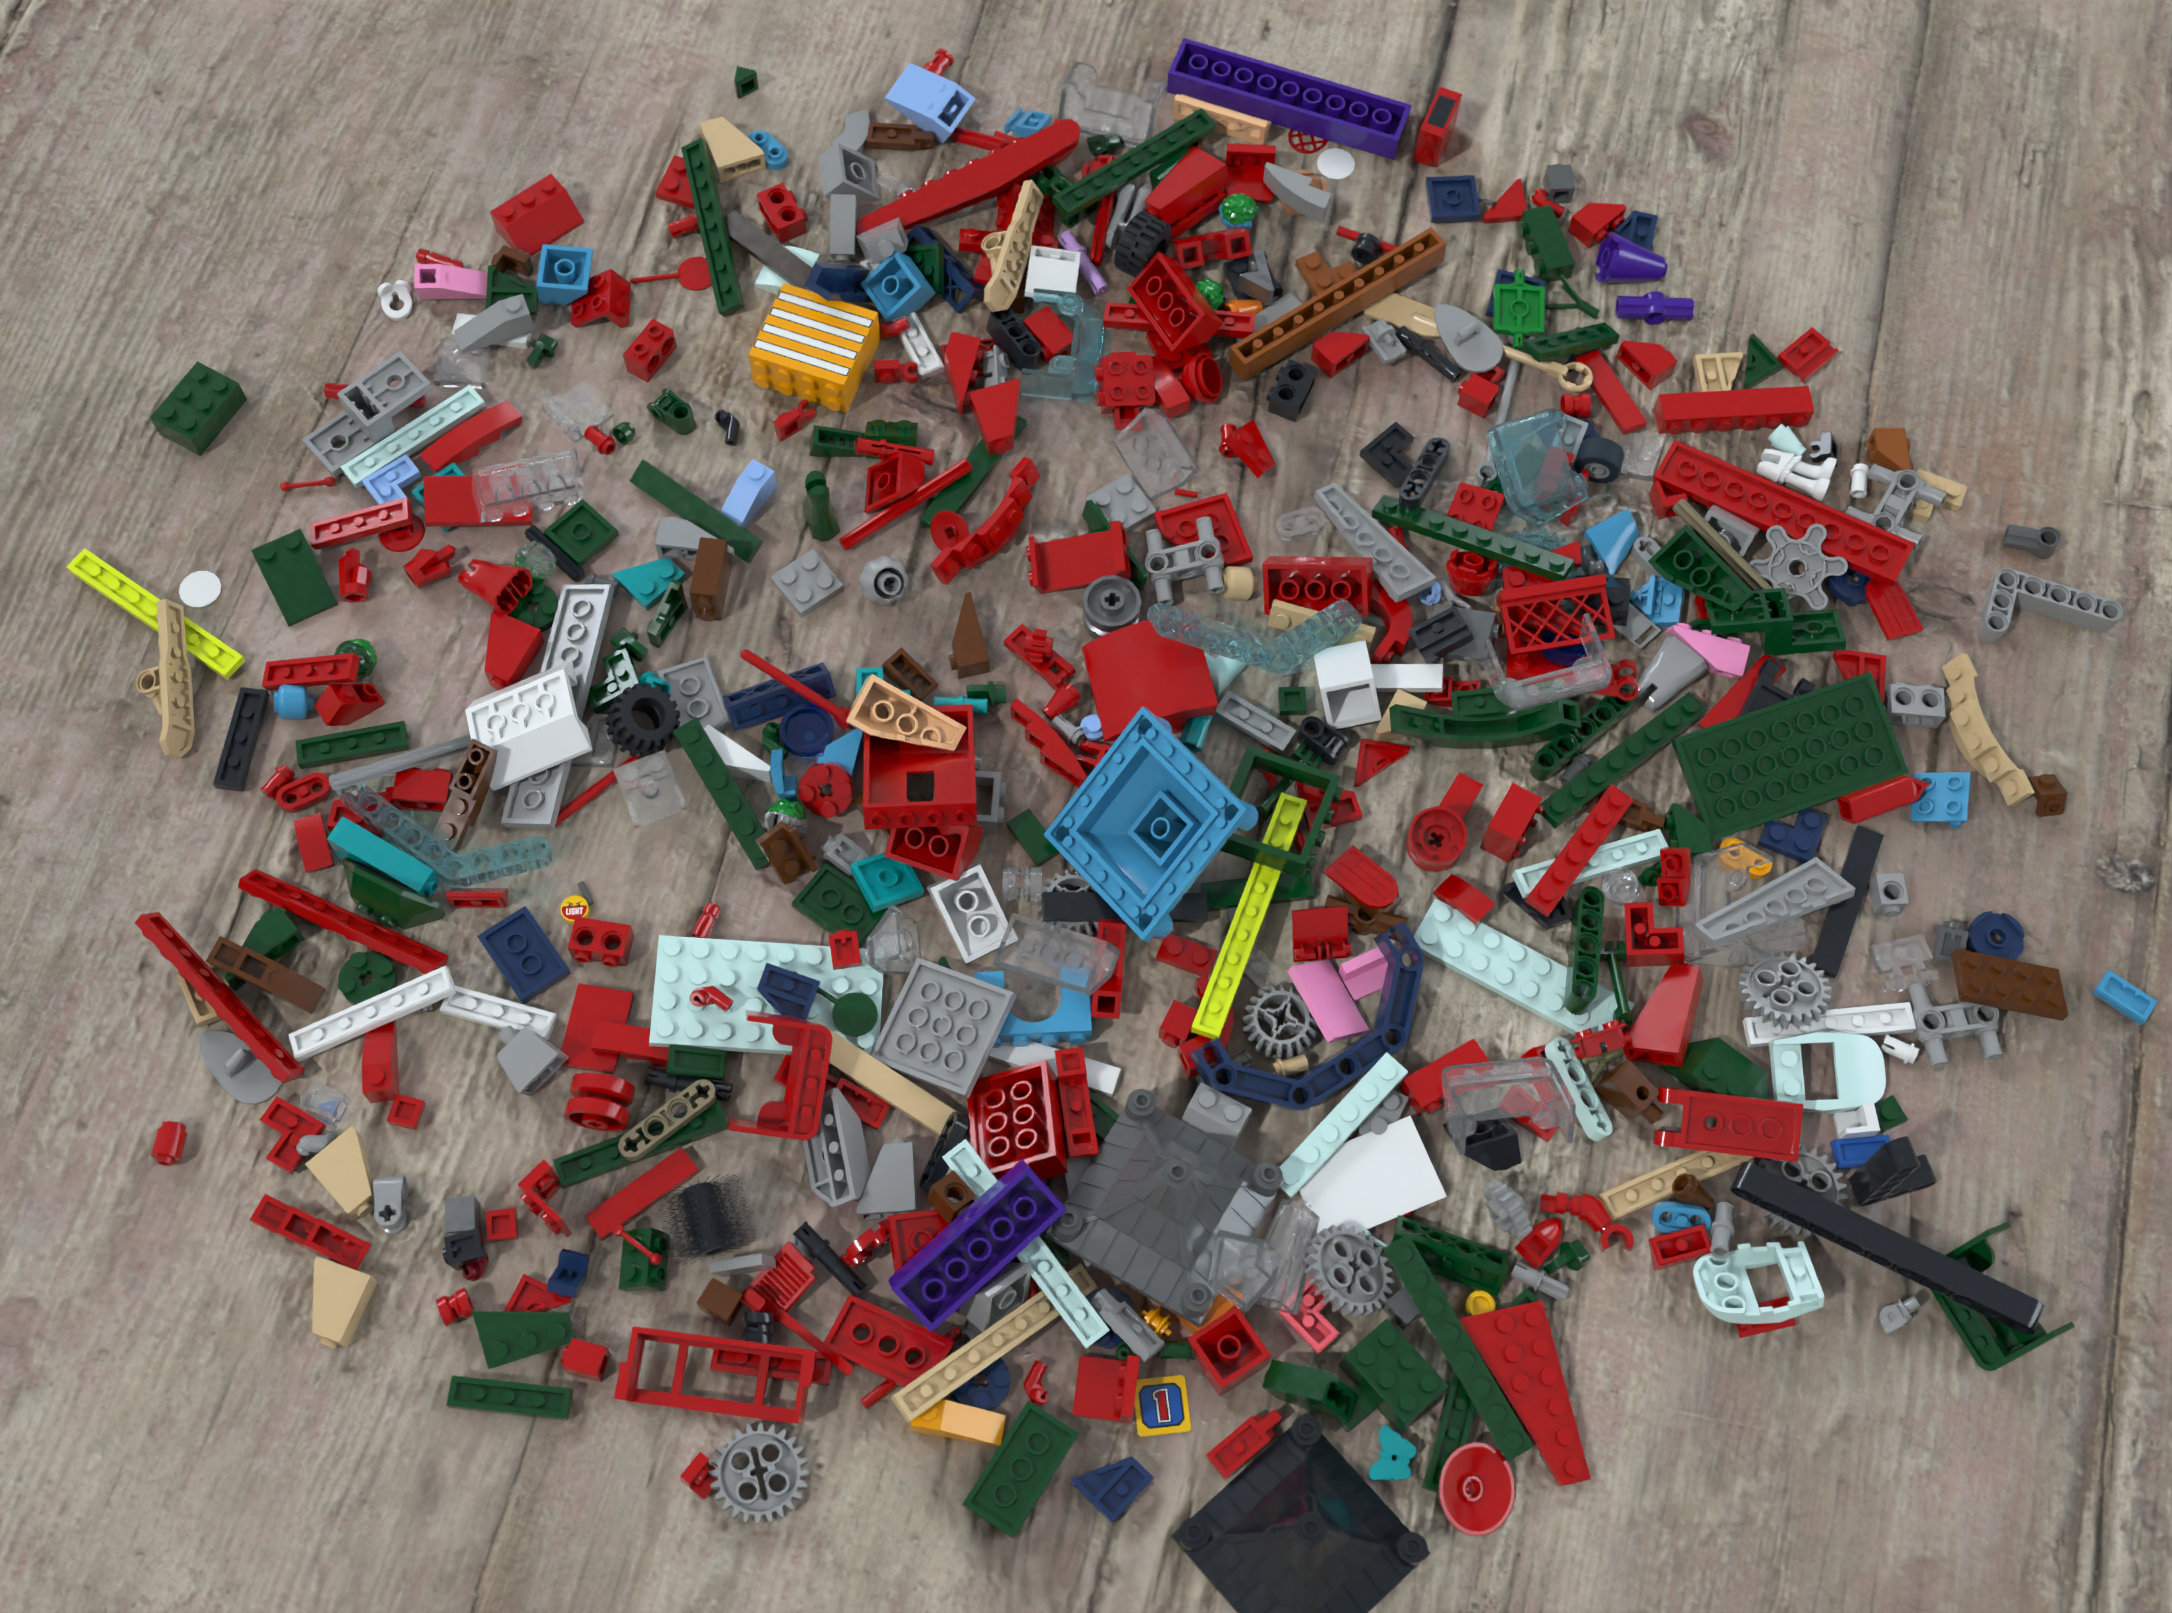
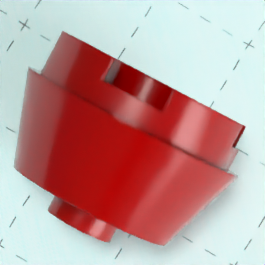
M1455 549L1450 554V559L1446 563L1451 588L1465 596L1483 595L1498 575L1496 560L1494 561L1470 551L1459 552Z

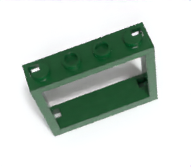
M1247 746L1229 788L1238 799H1242L1254 768L1324 790L1326 793L1301 855L1234 833L1226 840V843L1219 851L1304 878L1307 868L1312 869L1314 867L1317 854H1314L1315 848H1321L1326 834L1323 828L1325 824L1329 826L1331 824L1335 811L1331 809L1333 803H1339L1343 791V788L1339 787L1341 776Z

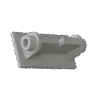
M993 345L994 351H986L983 356L984 375H992V377L984 378V388L1010 381L1008 378V367L1010 366L1008 355L996 345Z

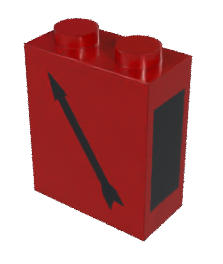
M1439 87L1420 128L1414 161L1434 168L1437 167L1456 125L1462 94Z

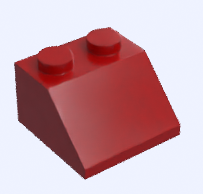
M1237 1306L1187 1338L1203 1373L1219 1396H1222L1267 1366L1270 1361L1271 1354Z

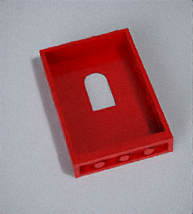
M973 704L930 706L967 727L955 751L871 736L864 732L863 815L865 830L977 825ZM934 773V799L932 801L909 802L907 799V774Z

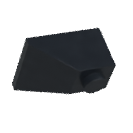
M1496 1108L1443 1124V1129L1463 1155L1493 1171L1507 1170L1514 1165L1522 1163L1517 1133Z

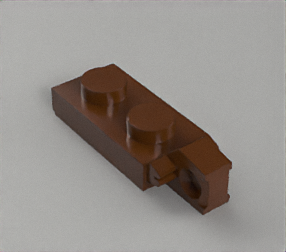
M870 122L866 144L867 148L914 151L934 149L935 135L934 132L923 131V129L917 128V125Z
M1607 789L1590 802L1587 813L1592 811ZM1634 799L1617 824L1640 832L1657 829L1661 831L1666 818L1654 814L1653 809L1648 807L1649 804Z

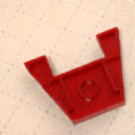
M1573 542L1550 551L1574 559L1573 568L1581 567L1579 542ZM1513 566L1503 568L1501 572L1503 590L1555 582L1554 580ZM1541 603L1536 604L1532 612L1545 620L1552 609ZM1532 605L1524 606V607H1526L1527 609H1530V607H1531ZM1517 607L1508 609L1509 618L1517 624L1526 615ZM1554 611L1547 622L1560 631L1567 620ZM1575 615L1573 617L1584 626L1588 625L1587 615ZM1530 616L1522 624V626L1539 629L1542 625ZM1570 622L1563 633L1579 638L1583 631Z

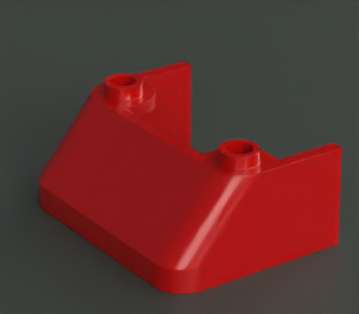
M746 1010L745 1017L747 1021L772 1024V1034L775 1040L782 1045L793 1047L784 1102L768 1101L764 1103L759 1110L757 1121L728 1118L729 1131L802 1141L813 1138L819 1128L833 1042L830 1030L824 1025L791 1016Z

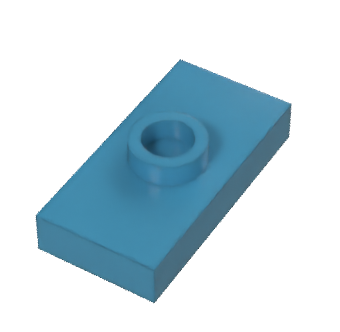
M2110 970L2105 972L2092 992L2093 995L2139 1025H2143L2158 1003V1001Z

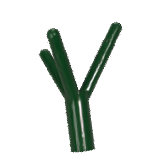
M1560 275L1559 278L1564 284L1562 288L1576 303L1547 304L1545 308L1579 309L1595 319L1600 310L1582 300L1565 276Z

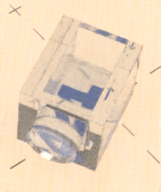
M312 1081L310 1087L303 1091L299 1107L312 1117L338 1127L351 1101L344 1092Z

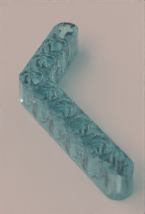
M1339 600L1272 640L1165 603H1156L1147 612V619L1160 636L1275 674L1286 673L1359 628L1362 621L1361 615L1349 601Z
M363 782L336 790L339 799L345 807L378 830L408 855L434 869L437 877L453 888H463L544 868L552 861L550 844L547 839L541 836H533L457 855ZM356 791L357 796L359 798L356 799L355 795H353L351 792ZM371 804L378 805L374 811H365L367 806ZM392 820L399 821L395 827H386L388 822ZM413 836L420 837L419 841L414 844L407 843L409 838ZM541 849L542 854L536 855V850ZM434 852L441 853V856L436 860L428 859ZM522 852H526L527 859L524 858ZM509 855L518 856L517 860L512 863L505 862V858ZM481 862H490L488 868L484 870L477 869ZM453 869H463L460 875L450 876V872Z

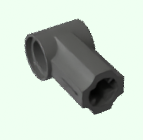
M2008 524L2003 538V545L2007 548L2031 552L2039 559H2047L2053 555L2059 545L2061 534L2057 529L2048 526L2039 530Z

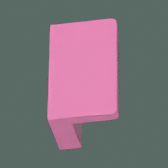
M1376 948L1340 965L1338 975L1354 1002L1383 989L1388 963L1380 949Z

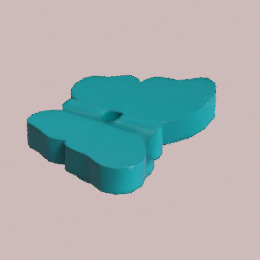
M1383 1425L1378 1434V1441L1381 1447V1451L1378 1454L1379 1460L1370 1468L1368 1473L1369 1480H1407L1411 1475L1408 1465L1416 1454V1448L1407 1439H1401L1400 1434L1394 1432L1388 1425ZM1392 1456L1396 1457L1395 1461L1392 1460Z

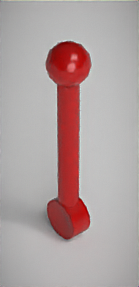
M326 477L324 480L299 483L284 481L280 484V488L286 492L291 488L319 485L332 487L335 485V478Z
M615 1224L612 1227V1233L615 1236H621L649 1257L653 1265H658L661 1262L660 1254H653L627 1234L621 1224Z

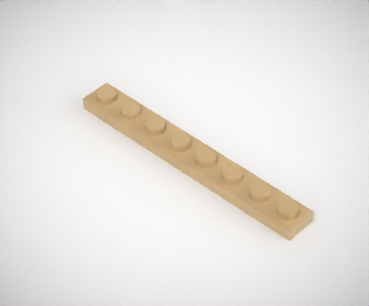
M1081 1263L1068 1272L1084 1296L1098 1288ZM1043 1291L1039 1292L891 1397L892 1401L907 1423H909L1058 1317L1060 1313Z

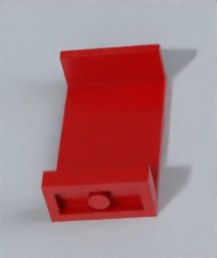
M1120 520L1110 522V530L1041 543L1034 536L1029 537L1026 555L1028 561L1031 562L1032 571L1028 572L1030 585L1039 594L1089 586L1091 582L1103 576L1115 575L1126 579L1131 578L1126 528Z

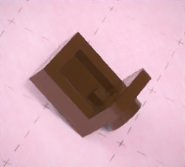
M505 245L502 246L498 253L494 254L491 265L502 273L509 269L530 277L534 271L530 255L523 250H515Z
M2042 774L2040 776L2028 777L2035 792L2033 796L2037 800L2036 815L2044 817L2063 814L2068 792L2054 774Z

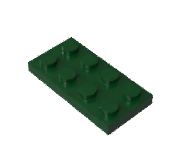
M1028 1400L962 1506L1014 1540L1078 1438L1079 1432Z

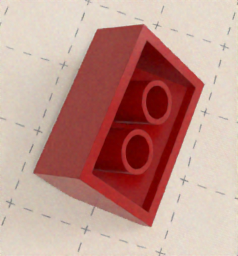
M549 174L490 211L495 230L513 249L523 250L530 257L542 250V244L550 245L584 223V219L568 192L552 174Z
M977 824L893 828L890 832L884 856L958 881L978 853L984 826Z

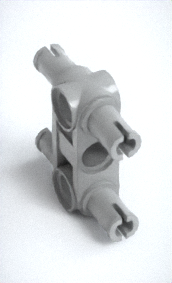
M1874 463L1869 471L1868 478L1888 486V490L1874 513L1869 514L1849 506L1846 514L1876 527L1882 525L1889 527L1885 531L1915 543L1913 549L1917 550L1922 542L1923 535L1903 528L1902 525L1915 502L1919 499L1941 508L1947 498V493L1926 485L1927 482L1919 478L1917 472L1913 470H1897L1894 472ZM1909 483L1913 486L1910 488H1904L1901 485Z
M1201 517L1196 520L1199 541L1164 549L1159 529H1152L1146 532L1149 553L1146 556L1145 566L1149 573L1150 583L1155 586L1157 601L1160 607H1167L1174 603L1171 582L1206 574L1210 594L1216 595L1224 592L1221 574L1224 567V557L1221 552L1220 542L1214 537L1210 517ZM1213 552L1215 553L1213 557L1208 559L1205 558L1207 554ZM1164 565V568L1154 571L1157 566Z
M1915 983L1907 988L1914 1008L1912 1013L1916 1029L1912 1034L1922 1045H1925L1931 1068L1943 1067L1949 1063L1942 1040L1976 1036L1980 1039L1985 1060L1997 1059L2003 1055L1996 1035L1999 1028L1997 1023L1999 1010L1997 1008L1969 1002L1934 1007L1930 1003L1925 983ZM1977 1013L1982 1014L1986 1021L1981 1020ZM1923 1021L1930 1023L1933 1029L1927 1028Z

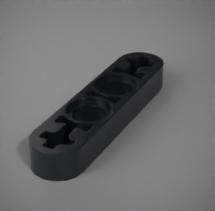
M1432 438L1425 445L1399 490V505L1402 508L1412 510L1419 508L1449 457L1450 444L1446 439ZM1428 463H1429V464H1434L1435 466H1434V467H1425V466H1423V464H1428ZM1416 479H1422V480H1425L1426 482H1424V483H1416V482H1414V480H1416Z

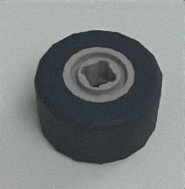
M1592 437L1585 439L1581 443L1574 467L1578 474L1584 468L1588 470V481L1595 483L1612 482L1620 475L1625 454L1623 448L1618 443L1602 437Z

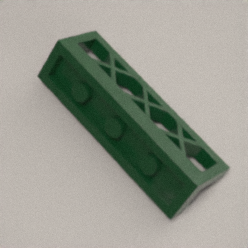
M1397 1216L1390 1244L1409 1234L1431 1273L1498 1296L1507 1276L1509 1254L1409 1218ZM1402 1228H1405V1229H1408V1230H1411V1231H1413V1232H1414V1234H1413V1233H1411V1232H1408V1231H1405V1230H1402ZM1489 1259L1500 1262V1264L1492 1262Z

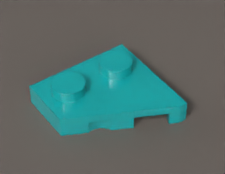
M668 557L612 574L614 581H619V585L647 611L663 598L672 578L681 583L686 579V574Z

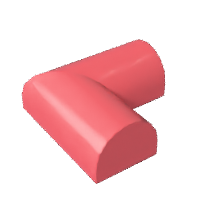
M1312 1276L1277 1309V1313L1320 1355L1338 1338L1340 1333L1320 1313L1330 1302L1323 1305V1294L1315 1296L1314 1293L1318 1287L1308 1284L1313 1279Z

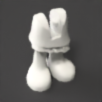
M1774 449L1763 450L1761 455L1762 462L1758 464L1756 470L1759 475L1776 484L1777 482L1781 485L1784 482L1808 492L1815 500L1823 501L1837 459L1827 458L1822 465L1817 466L1802 462V456H1794L1795 453H1786ZM1793 472L1798 473V474H1801V475H1804V476L1809 477V478H1811V479H1807V478L1798 476V475L1794 474Z

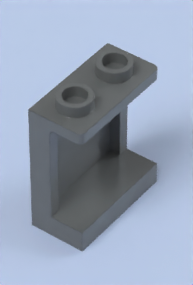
M1435 604L1431 618L1452 606ZM1457 607L1469 630L1472 632L1474 639L1442 655L1440 658L1477 663L1480 670L1486 671L1489 662L1492 663L1494 660V645L1496 639L1499 640L1501 637L1502 624L1499 623L1496 613ZM1435 659V660H1433V661H1431V662H1429V663L1436 664L1437 659Z

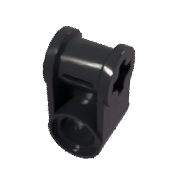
M1316 716L1305 717L1297 733L1298 743L1301 744L1303 742L1306 744L1307 750H1314L1315 755L1323 757V762L1329 765H1334L1340 752L1350 745L1349 739L1342 732L1335 730ZM1305 730H1313L1316 735H1309Z

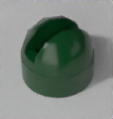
M621 422L612 430L614 437L624 445L628 444L635 436V428L631 429L629 426L631 423Z

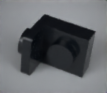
M474 1228L444 1237L443 1258L445 1263L455 1270L460 1271L465 1264L486 1258L481 1229Z

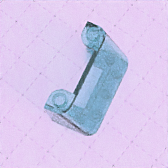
M1549 408L1497 424L1486 432L1510 510L1516 516L1536 527L1541 526L1589 498L1586 490L1588 484L1585 477L1571 470L1560 432L1566 429L1567 417L1562 410H1557L1556 408Z

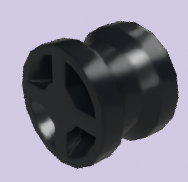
M1369 233L1359 234L1356 239V245L1351 250L1352 258L1361 264L1372 263L1375 259V252L1380 247L1379 239Z

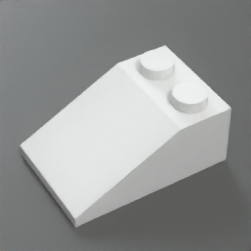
M974 863L968 866L958 881L943 878L926 887L966 964L1016 939L980 864Z

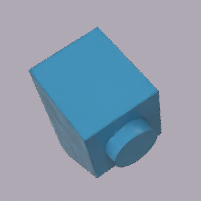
M856 728L827 745L824 755H819L817 763L835 762L840 764L851 774L854 786L864 747V732Z

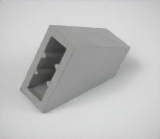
M831 194L830 256L832 259H836L838 263H850V259L857 258L856 227L859 221V203L856 195Z
M895 1139L891 1140L890 1144H883L857 1206L858 1221L884 1220L889 1215L917 1212L913 1142Z

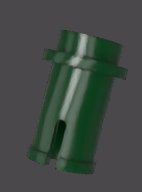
M1188 1340L1163 1341L1165 1345L1160 1350L1161 1360L1187 1359V1362H1190V1359H1196Z

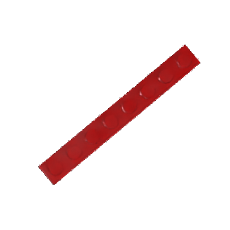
M254 869L239 879L238 888L248 892L251 896L259 897L272 903L275 907L279 906L296 914L299 918L319 924L322 928L341 934L348 940L361 943L372 951L392 957L395 961L414 967L421 973L427 974L447 965L449 955L258 869Z
M159 912L139 916L135 924L142 930L144 937L154 943L160 950L161 955L177 968L180 976L189 981L197 990V994L212 1006L216 1015L224 1020L234 1030V1034L252 1050L253 1055L271 1070L274 1078L285 1083L299 1079L305 1072L304 1068Z

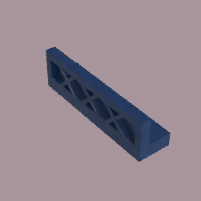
M915 225L907 236L909 240L907 246H911L915 239H917L919 245H944L930 228ZM944 245V273L946 272L949 275V286H944L943 298L957 313L962 314L973 299L984 300V288L980 283L973 282V275ZM955 289H962L966 294L959 304L955 300Z
M815 262L804 284L827 301L873 303L861 286L870 270L861 265Z
M823 662L788 674L826 699L837 696L830 672ZM775 679L722 696L735 731L814 704Z

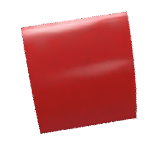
M1193 611L1138 622L1103 635L1081 648L1104 742L1116 741L1142 706L1148 708L1155 716L1167 720L1171 725V732L1173 734L1182 733L1188 718L1214 715L1218 707Z

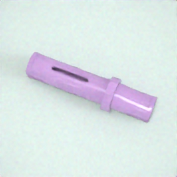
M1071 231L1063 232L1058 241L1065 250L1081 252L1080 273L1096 296L1104 295L1109 286L1086 255L1087 250L1084 246L1079 245Z

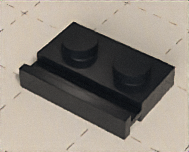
M1455 605L1408 630L1411 639L1426 664L1474 639L1472 632Z

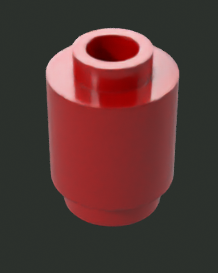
M163 1121L162 1126L157 1129L151 1157L156 1159L155 1162L157 1164L173 1166L174 1162L181 1161L187 1138L186 1126L184 1124L174 1121Z

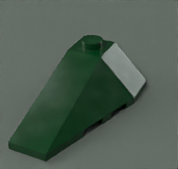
M1685 525L1648 560L1665 580L1734 613L1755 595L1688 525Z

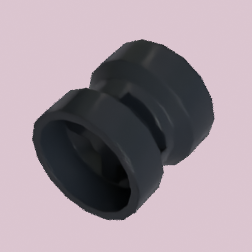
M745 1311L744 1321L747 1326L743 1332L742 1341L772 1344L773 1334L770 1332V1326L774 1323L775 1313Z

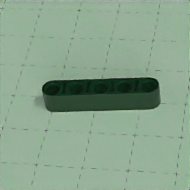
M1620 687V690L1625 693L1632 691L1628 687ZM1605 696L1580 717L1581 728L1554 737L1538 750L1530 766V773L1533 778L1539 781L1551 779L1572 762L1571 759L1574 756L1583 753L1626 718L1635 702V698L1625 701L1619 697ZM1616 701H1622L1625 705H1619ZM1597 716H1602L1607 721H1602ZM1577 731H1582L1586 733L1587 736H1582ZM1559 747H1565L1569 752H1564ZM1539 762L1547 763L1549 767H1543Z
M1587 886L1581 890L1572 912L1574 918L1571 923L1564 1005L1574 1015L1585 1014L1597 994L1605 897L1603 892L1594 886Z

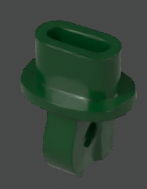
M1101 134L1086 138L1088 148L1095 156L1107 153L1113 155L1116 153V150L1125 148V142L1121 136L1112 137L1108 134Z
M543 333L540 334L537 340L533 339L530 344L534 349L526 360L529 366L536 369L545 356L553 358L558 342Z
M625 628L617 632L610 640V643L616 647V651L626 647L631 657L638 662L644 660L648 653V650L637 641L638 634L635 632L630 633Z
M989 681L988 685H966L968 698H988L989 702H991V708H994V704H1006V685H994L993 681Z
M1575 1240L1572 1243L1566 1241L1560 1245V1256L1552 1260L1543 1269L1547 1275L1565 1266L1571 1270L1579 1271L1583 1267V1263L1590 1260V1255L1580 1240Z

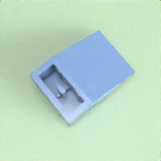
M909 63L884 98V100L921 129L934 132L935 140L941 144L951 135L976 99L957 83L912 63Z

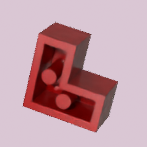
M1653 902L1624 903L1627 967L1670 966L1672 963L1683 964V927L1654 928Z

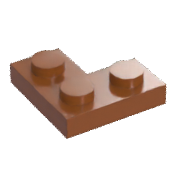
M1318 251L1298 258L1295 262L1296 268L1314 297L1357 272L1351 261L1329 269Z

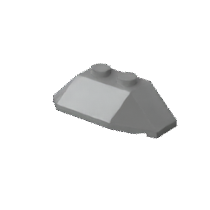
M833 1088L824 1092L819 1128L816 1135L809 1140L803 1141L812 1191L832 1208H838L860 1198L869 1180L871 1171L861 1120L839 1089Z

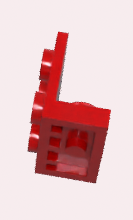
M543 1159L517 1184L523 1192L520 1198L533 1214L538 1216L542 1213L540 1217L554 1234L563 1233L568 1238L572 1233L563 1219L543 1201L554 1196L560 1184L553 1168Z
M1128 1355L1127 1361L1080 1356L1073 1416L1132 1424L1140 1356Z

